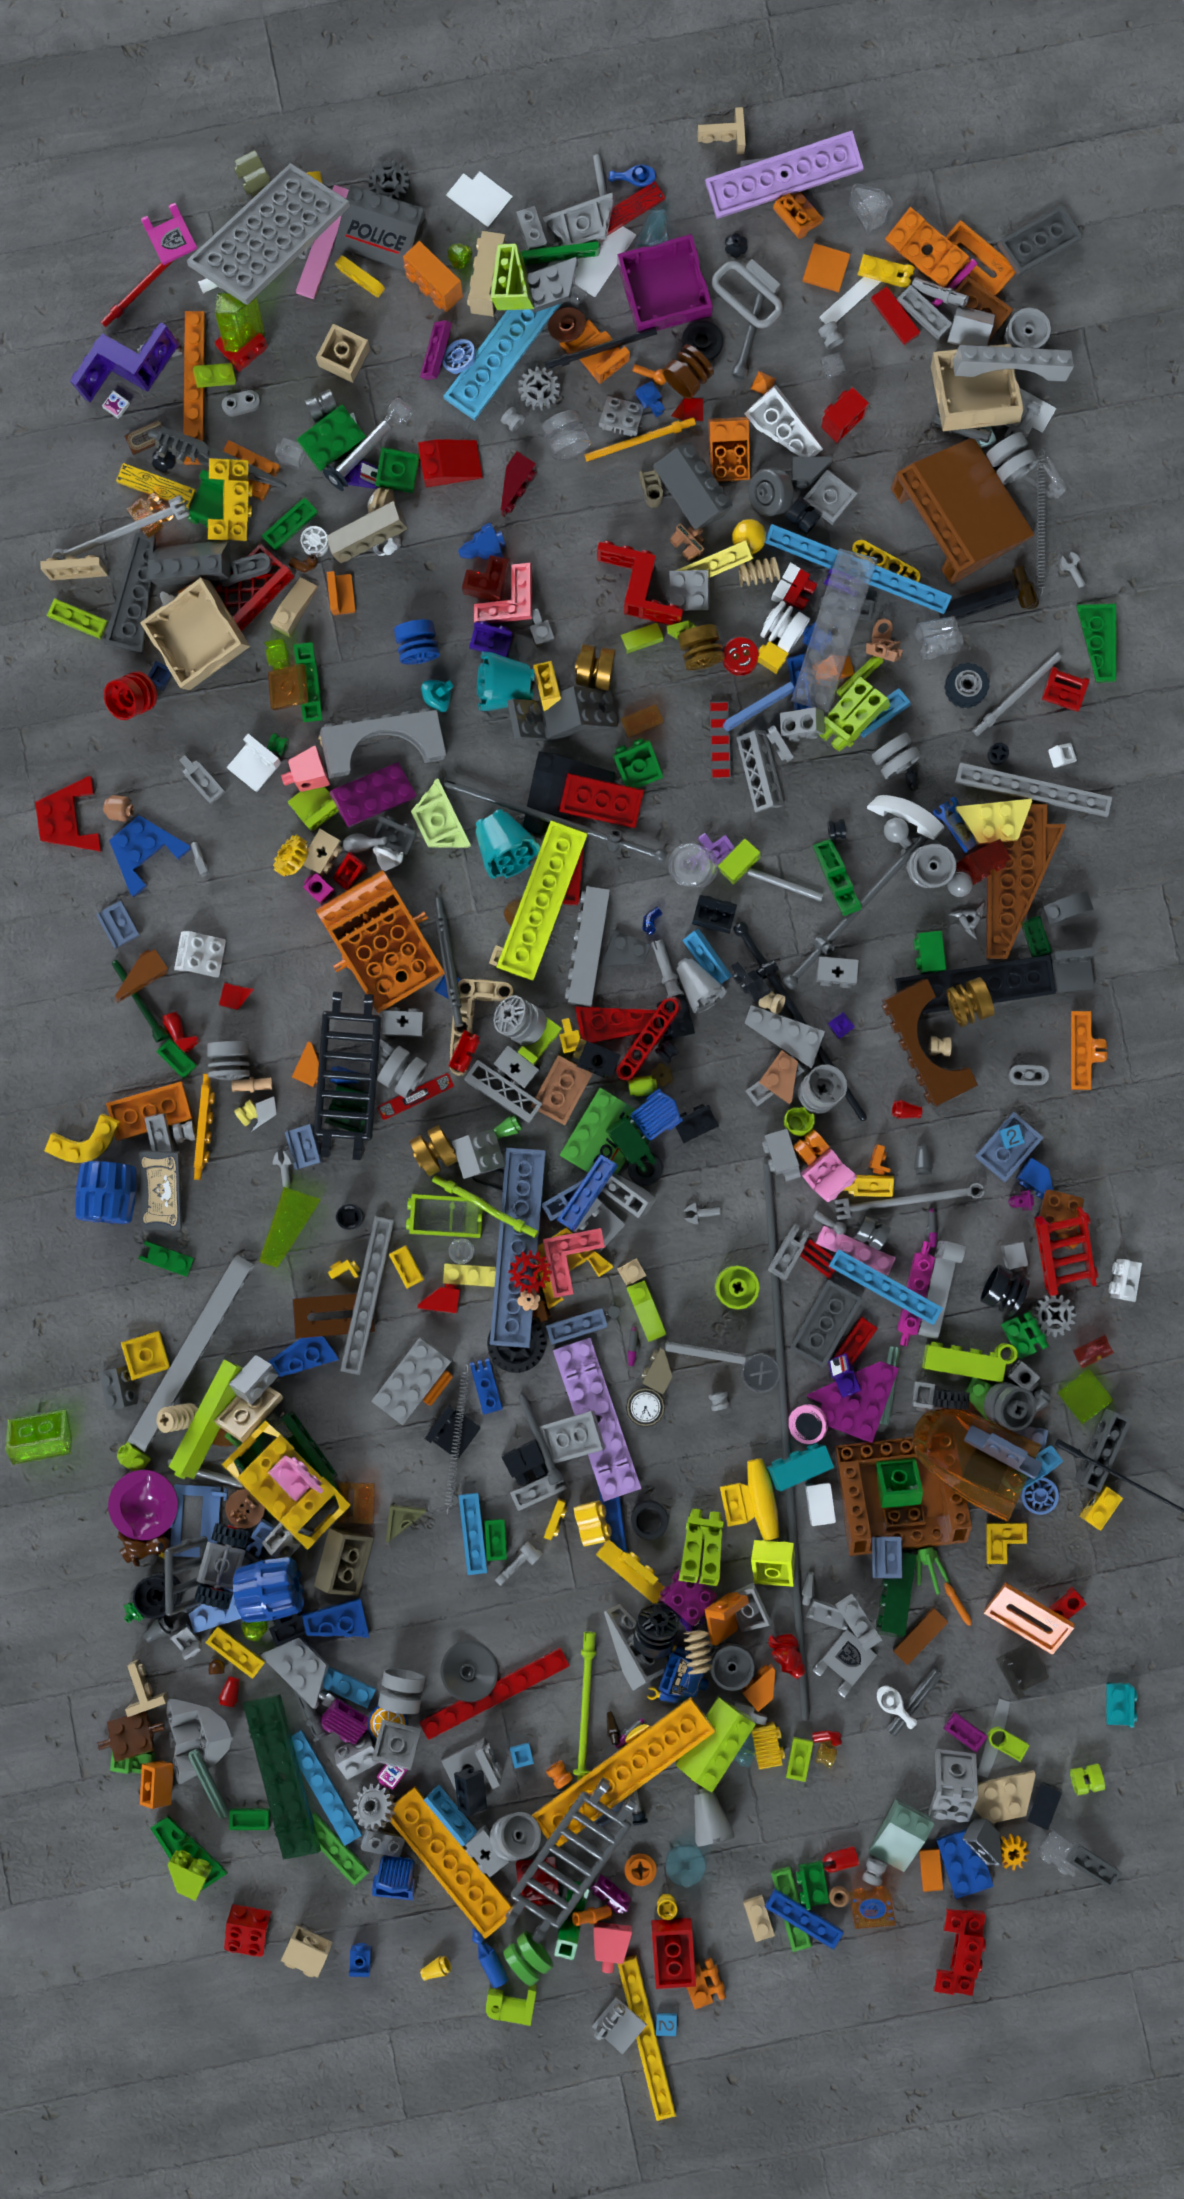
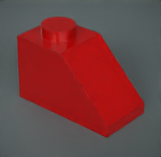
M445 1284V1287L438 1288L421 1301L417 1308L458 1313L461 1289H456L457 1285Z

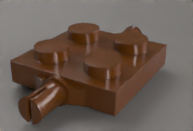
M147 1711L108 1721L109 1739L97 1742L98 1749L100 1751L110 1747L115 1762L154 1751V1733L165 1730L164 1722L152 1725Z

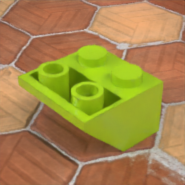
M176 1850L168 1862V1868L177 1893L196 1901L211 1872L212 1866L203 1859L197 1860L191 1857V1854L184 1850Z

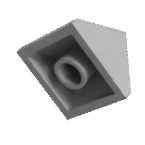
M957 306L947 343L958 346H987L995 315L968 307L961 308Z
M754 1583L733 1591L740 1595L748 1596L749 1603L735 1613L742 1632L772 1624Z

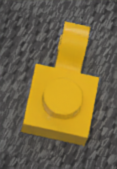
M569 1018L562 1019L565 1033L559 1034L563 1053L573 1052L576 1050L580 1040L579 1031H572Z

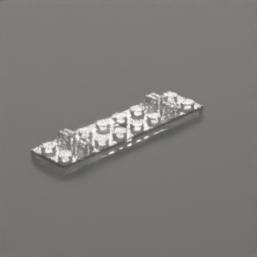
M839 548L791 699L792 702L812 708L816 707L825 712L830 711L877 563L876 558ZM834 627L838 629L835 635L831 634V629Z

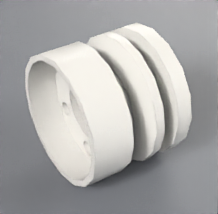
M781 601L767 617L760 636L766 638L769 632H771L772 634L768 640L770 642L774 641L778 636L780 638L778 647L789 653L804 632L810 618L801 612H798L792 618L790 615L793 607L790 606L784 613L783 610L787 603Z

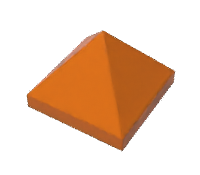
M758 371L751 389L764 395L773 387L776 378Z

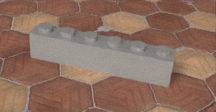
M587 886L586 891H582L580 902L584 903L583 911L579 910L577 922H581L580 930L576 929L574 941H578L577 949L573 948L571 960L575 962L574 968L569 969L568 979L572 981L571 987L566 988L565 994L568 1004L592 1007L610 894L608 889Z

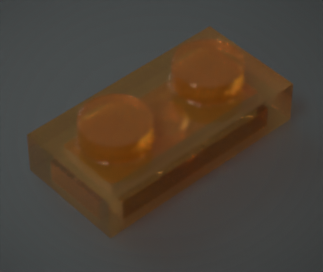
M657 704L620 719L628 738L664 723Z

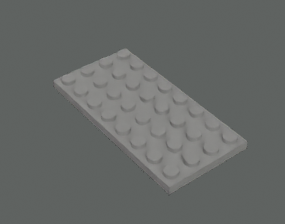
M290 163L187 260L188 266L248 305L350 207L349 201Z

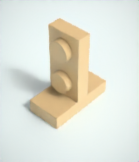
M743 107L735 108V123L698 125V142L711 143L721 140L723 142L736 140L737 154H744L746 143Z
M139 1659L131 1662L127 1667L139 1702L131 1704L125 1709L127 1717L166 1704L169 1699L167 1692L152 1697V1687L150 1683L146 1682L144 1665L140 1664Z

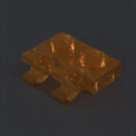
M153 492L148 499L144 501L140 498L126 510L135 521L154 514L151 511L152 509H158L157 512L166 509V507L155 492ZM171 515L142 527L141 530L150 538L164 527L161 524L162 521L167 522L174 517Z

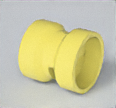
M250 1099L245 1102V1106L234 1110L244 1126L249 1125L253 1118H257L256 1106Z

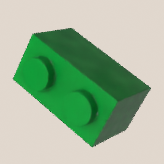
M942 931L918 933L916 938L913 939L914 950H917L918 958H915L916 969H919L920 974L945 971L946 964Z

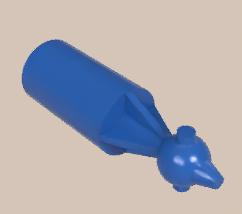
M473 1928L472 1940L478 1944V1959L492 1987L498 1988L505 1984L509 1978L495 1950L486 1944L481 1933L476 1928Z

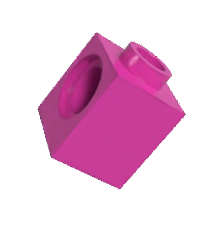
M317 873L314 876L311 874L304 881L305 885L303 888L320 905H323L335 893L334 889ZM315 884H322L323 888L320 892H313Z

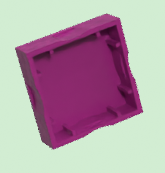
M692 234L671 239L656 246L642 247L617 254V265L636 332L653 327L656 328V331L712 316L713 306L706 282L700 271L699 257Z

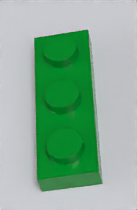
M304 497L261 536L276 552L318 514V511Z

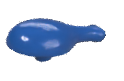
M642 164L636 165L626 172H609V181L625 180L638 187L648 186L656 179L655 170L650 166Z

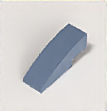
M583 1180L541 1204L550 1222L560 1216Z

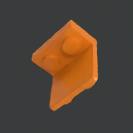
M604 331L581 350L612 341L613 339ZM626 346L622 349L616 347L579 360L595 380L601 384L630 361V351Z

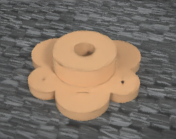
M535 1289L532 1290L531 1294L528 1293V1290L520 1293L521 1296L518 1298L517 1303L523 1306L525 1311L538 1308L540 1296L536 1295Z

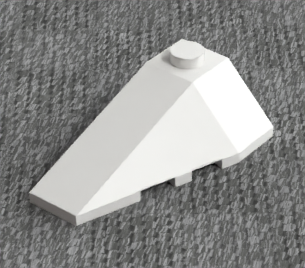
M777 385L773 386L744 413L757 430L765 433L799 457H815L823 450Z

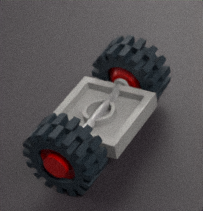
M215 1523L211 1539L223 1543V1545L207 1542L197 1577V1582L204 1584H198L194 1598L195 1602L215 1608L229 1609L233 1592L220 1587L233 1589V1577L236 1569L242 1566L246 1552L242 1548L247 1546L250 1531L227 1524Z

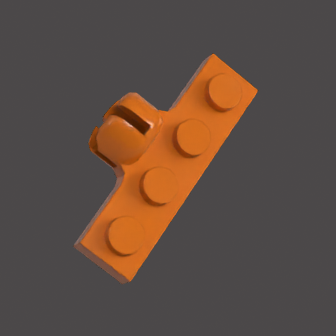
M1071 1011V1090H1091L1092 1063L1105 1062L1107 1060L1108 1052H1096V1050L1107 1049L1108 1045L1105 1039L1092 1038L1091 1011Z

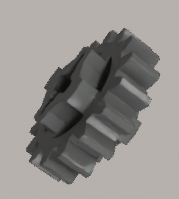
M386 159L385 164L379 161L378 168L372 167L373 173H369L370 180H368L369 187H371L370 191L399 201V196L406 197L405 190L410 189L408 184L410 183V177L408 176L407 169L403 170L402 163L397 166L396 160L389 164L388 159ZM399 177L402 179L401 185L399 184Z

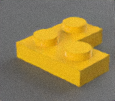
M986 1523V1563L1007 1564V1544H1027V1524Z

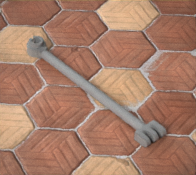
M177 496L169 500V508L68 550L55 549L52 552L51 558L66 560V557L80 554L173 514L179 520L190 515L188 509H185L187 507L184 502L181 503L183 501L182 497Z
M973 1183L969 1188L854 1204H849L848 1198L834 1200L835 1204L843 1203V1207L835 1208L836 1212L844 1211V1215L837 1216V1220L851 1218L850 1212L964 1196L978 1199L984 1195L985 1191H979L977 1195L973 1194L972 1189L974 1187H977L979 1190L984 1188L979 1183Z

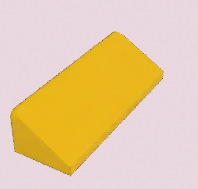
M552 661L533 665L544 711L561 699Z

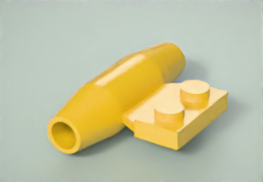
M763 1458L747 1461L748 1485L735 1483L720 1486L727 1525L729 1527L745 1524L755 1517L763 1540L776 1539L779 1537L778 1511L772 1482Z

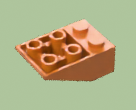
M747 417L708 419L710 468L716 481L750 480L749 419Z

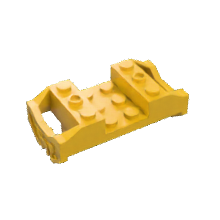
M266 1420L221 1464L306 1549H309L332 1523L350 1507L345 1498L324 1477H321ZM262 1432L275 1436L276 1438L239 1475L234 1460L238 1456L241 1457L256 1442L255 1439ZM285 1455L291 1459L295 1457L309 1469L308 1472L311 1475H314L321 1482L319 1486L323 1492L320 1494L310 1487L297 1501H294L268 1472ZM335 1495L339 1507L314 1529V1533L310 1537L298 1533L313 1515Z

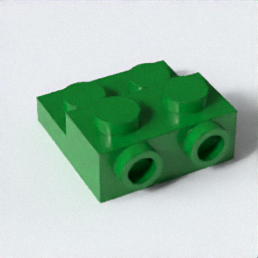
M639 738L633 741L632 746L627 748L625 745L617 747L615 753L612 754L625 786L639 788L663 778L652 745L648 739Z

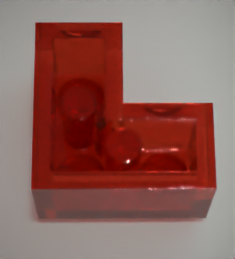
M490 555L486 573L466 569L462 584L463 594L493 602L501 601L510 568L509 559Z
M998 839L956 863L955 872L967 873L971 877L974 886L992 875L990 871L995 869L998 872L1007 867L1005 863L1011 860V857L1001 839Z

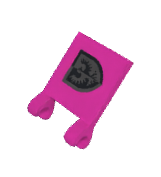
M176 203L168 206L174 218L153 228L148 216L141 218L143 226L163 265L197 249Z

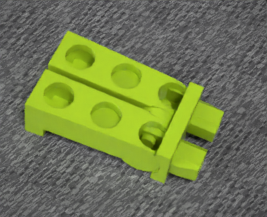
M859 677L828 716L824 717L825 734L819 736L827 741L832 734L835 735L836 738L831 742V745L839 752L846 746L851 747L854 744L853 741L860 736L861 732L883 710L886 711L891 706L888 698L873 688L863 678Z
M692 1509L690 1517H688L686 1522L685 1543L678 1581L697 1583L702 1543H704L699 1584L718 1585L720 1579L722 1528L724 1523L721 1521L720 1512L712 1511L709 1514V1519H702V1510Z

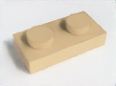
M759 1895L744 1900L743 1903L755 1941L758 1942L775 1936L767 1909L764 1906L763 1896Z

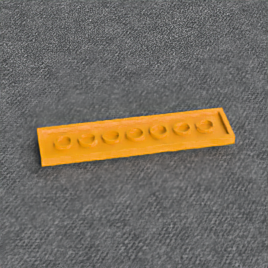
M414 1786L395 1802V1814L391 1817V1824L486 1939L506 1922V1914L513 1906L490 1877L480 1871L477 1861L467 1854L465 1847L459 1844L425 1803V1797Z

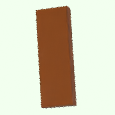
M933 1607L892 1651L908 1666L948 1624V1621Z

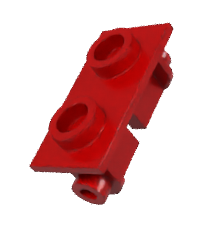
M464 1030L448 1066L461 1073L468 1070L472 1059L471 1053H475L480 1043V1037Z

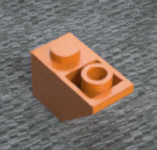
M772 1664L762 1666L757 1672L758 1675L741 1689L742 1694L758 1712L774 1696L775 1668Z

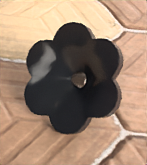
M734 233L731 237L725 239V252L738 258L741 254L747 252V239Z
M158 451L153 453L152 465L154 468H158L161 472H166L175 466V455L172 452L167 451L163 458L157 454Z

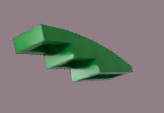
M828 839L814 844V852L842 915L846 916L861 910V904L846 873L845 865L832 840Z

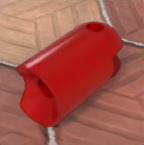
M854 1846L827 1853L822 1859L823 1862L835 1860V1864L824 1867L830 1873L859 1865Z

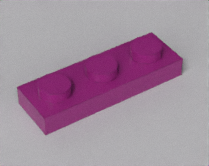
M447 320L434 322L420 378L424 380L437 379L440 373L442 359L445 355V348L452 323Z

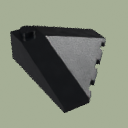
M539 751L527 807L566 820L570 817V814L559 812L567 773L613 783L615 772ZM525 814L522 827L529 833L542 835L547 832L546 828L549 827L550 823Z

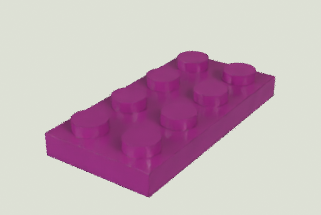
M399 762L330 791V795L347 827L415 799L417 796Z

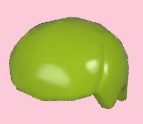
M793 1107L784 1116V1126L792 1135L803 1136L810 1132L815 1124L814 1114L809 1113L805 1107Z

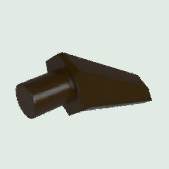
M610 1711L607 1712V1735L611 1738L612 1745L615 1746L620 1744L618 1737L620 1730L613 1713Z

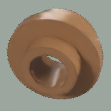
M842 1886L833 1887L829 1893L830 1902L836 1907L845 1906L849 1901V1893L846 1888ZM837 1893L842 1894L840 1899L835 1898Z

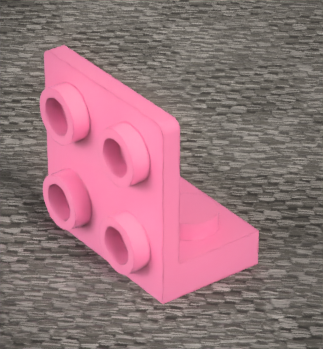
M285 1455L268 1472L294 1501H297L310 1487L320 1494L323 1492L319 1486L321 1482L314 1475H311L308 1472L309 1469L295 1457L291 1459Z

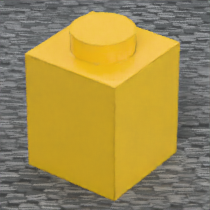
M769 641L766 646L763 644L760 647L758 663L777 674L789 653Z

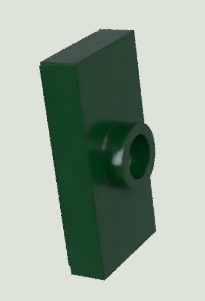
M1036 916L1021 922L1031 957H1041L1052 953L1041 917Z

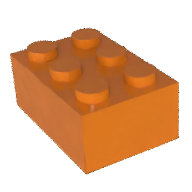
M420 241L403 256L406 277L410 282L418 284L420 291L425 296L429 295L438 309H443L447 313L463 297L461 280Z

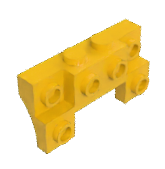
M209 458V479L224 480L223 519H208V539L247 541V521L252 513V506L248 505V497H252V485H248V460Z

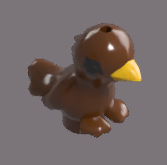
M120 1531L117 1536L125 1546L119 1550L122 1557L127 1563L132 1561L136 1567L140 1566L139 1560L153 1554L165 1559V1550L171 1546L169 1538L165 1535H160L148 1541L129 1538Z

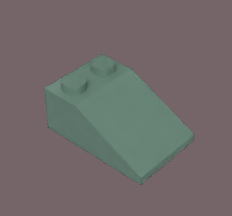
M895 1799L868 1853L904 1872L926 1842L935 1823L928 1815Z

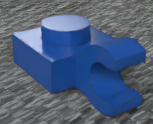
M652 381L635 390V394L644 409L650 406L655 417L663 414L662 411L665 408L660 402L662 396Z

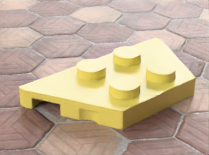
M1032 799L957 806L956 812L960 814L965 822V826L971 831L978 845L1017 841Z

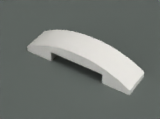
M880 795L867 806V809L881 816L889 812L917 825L918 833L933 840L944 830L943 824L930 812L900 797Z

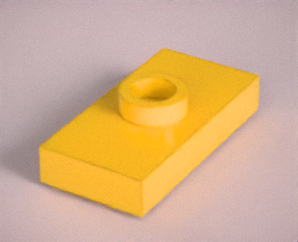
M407 1245L389 1254L406 1289L425 1280Z

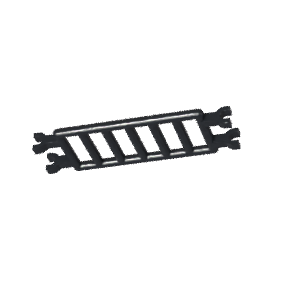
M334 991L332 1011H324L322 1014L314 1135L323 1137L321 1157L329 1158L331 1155V1137L354 1139L352 1160H361L363 1140H371L373 1137L381 1017L379 1015H372L373 994L365 995L364 1014L341 1012L343 992ZM330 1019L373 1023V1033L360 1034L329 1031ZM328 1039L372 1042L371 1054L328 1051ZM327 1058L370 1062V1072L366 1074L326 1070ZM325 1078L368 1081V1093L325 1090ZM324 1098L367 1101V1112L323 1109ZM323 1117L364 1120L366 1121L365 1132L322 1129Z

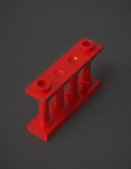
M1077 1207L1078 1217L1054 1223L1046 1222L1042 1216L1034 1217L1045 1289L1050 1296L1058 1295L1057 1287H1060V1284L1087 1278L1092 1286H1097L1096 1278H1098V1271L1093 1263L1088 1225L1091 1223L1090 1217L1081 1207ZM1076 1225L1080 1227L1081 1235L1056 1241L1050 1240L1049 1234L1052 1231ZM1082 1243L1083 1253L1058 1259L1052 1257L1054 1249ZM1085 1261V1271L1059 1277L1055 1275L1054 1269H1057L1059 1266Z

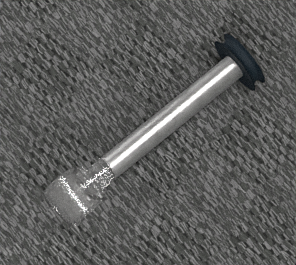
M400 396L396 397L388 407V416L336 469L330 465L326 466L327 469H323V473L329 482L337 489L344 491L343 487H348L344 477L396 424L407 423L413 416L415 409Z

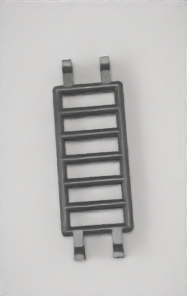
M604 1777L601 1778L591 1795L585 1791L579 1795L511 1892V1898L516 1903L507 1912L505 1921L512 1926L524 1907L543 1919L532 1933V1940L538 1944L551 1925L556 1929L562 1926L631 1827V1823L626 1820V1817L636 1806V1799L629 1795L618 1813L599 1801L600 1798L610 1787L609 1780ZM584 1802H587L621 1826L615 1836L579 1812ZM573 1818L609 1842L604 1852H601L567 1828ZM561 1835L598 1859L592 1869L556 1845ZM550 1851L586 1875L581 1885H578L544 1861ZM538 1868L575 1892L569 1902L532 1878ZM527 1884L563 1908L557 1919L520 1894Z

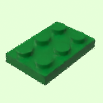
M342 404L296 438V441L317 470L321 472L327 465L332 464L365 439L366 436Z

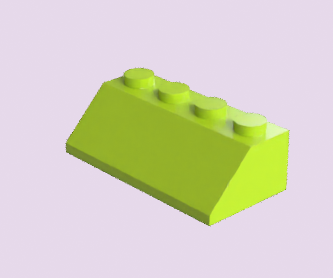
M719 1696L706 1715V1718L715 1728V1732L680 1757L675 1763V1766L695 1783L710 1792L714 1791L756 1725L751 1716Z

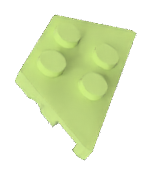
M436 779L430 789L422 796L420 802L411 810V813L428 847L469 848L471 845L439 779Z

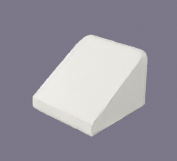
M1071 743L1057 745L1048 750L1054 768L1077 761Z

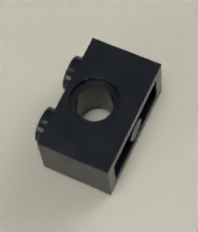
M580 1039L572 1061L577 1062L576 1067L586 1071L588 1067L594 1069L593 1074L603 1078L605 1074L612 1077L620 1054ZM597 1055L598 1061L593 1064V1057Z

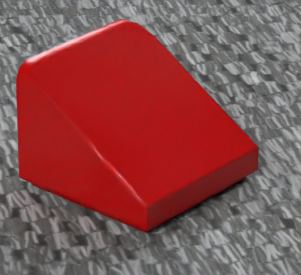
M193 1036L177 1039L174 1042L182 1051L188 1053L201 1039Z

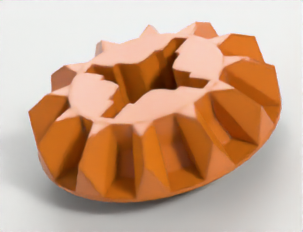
M639 1852L638 1854L631 1855L626 1861L625 1875L633 1885L645 1886L655 1878L656 1864L648 1854ZM639 1862L646 1868V1870H643L642 1877H640L638 1870H635V1868H638Z

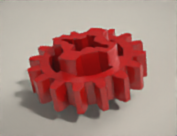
M529 1250L528 1255L521 1252L522 1257L515 1256L517 1262L510 1263L514 1267L513 1270H508L509 1274H513L510 1281H516L514 1287L518 1288L521 1286L520 1291L522 1293L525 1289H528L529 1294L532 1293L533 1289L539 1293V1287L541 1286L545 1289L544 1282L551 1281L547 1277V1275L552 1274V1271L547 1270L551 1265L550 1263H544L547 1259L545 1256L539 1258L540 1252H537L536 1255H533L532 1250ZM529 1259L536 1260L541 1264L534 1265L530 1263ZM523 1262L522 1270L517 1273L519 1265ZM530 1267L532 1270H536L533 1272L534 1276L532 1277L525 1275ZM544 1271L542 1279L538 1282L539 1274ZM520 1280L530 1281L531 1285H525Z

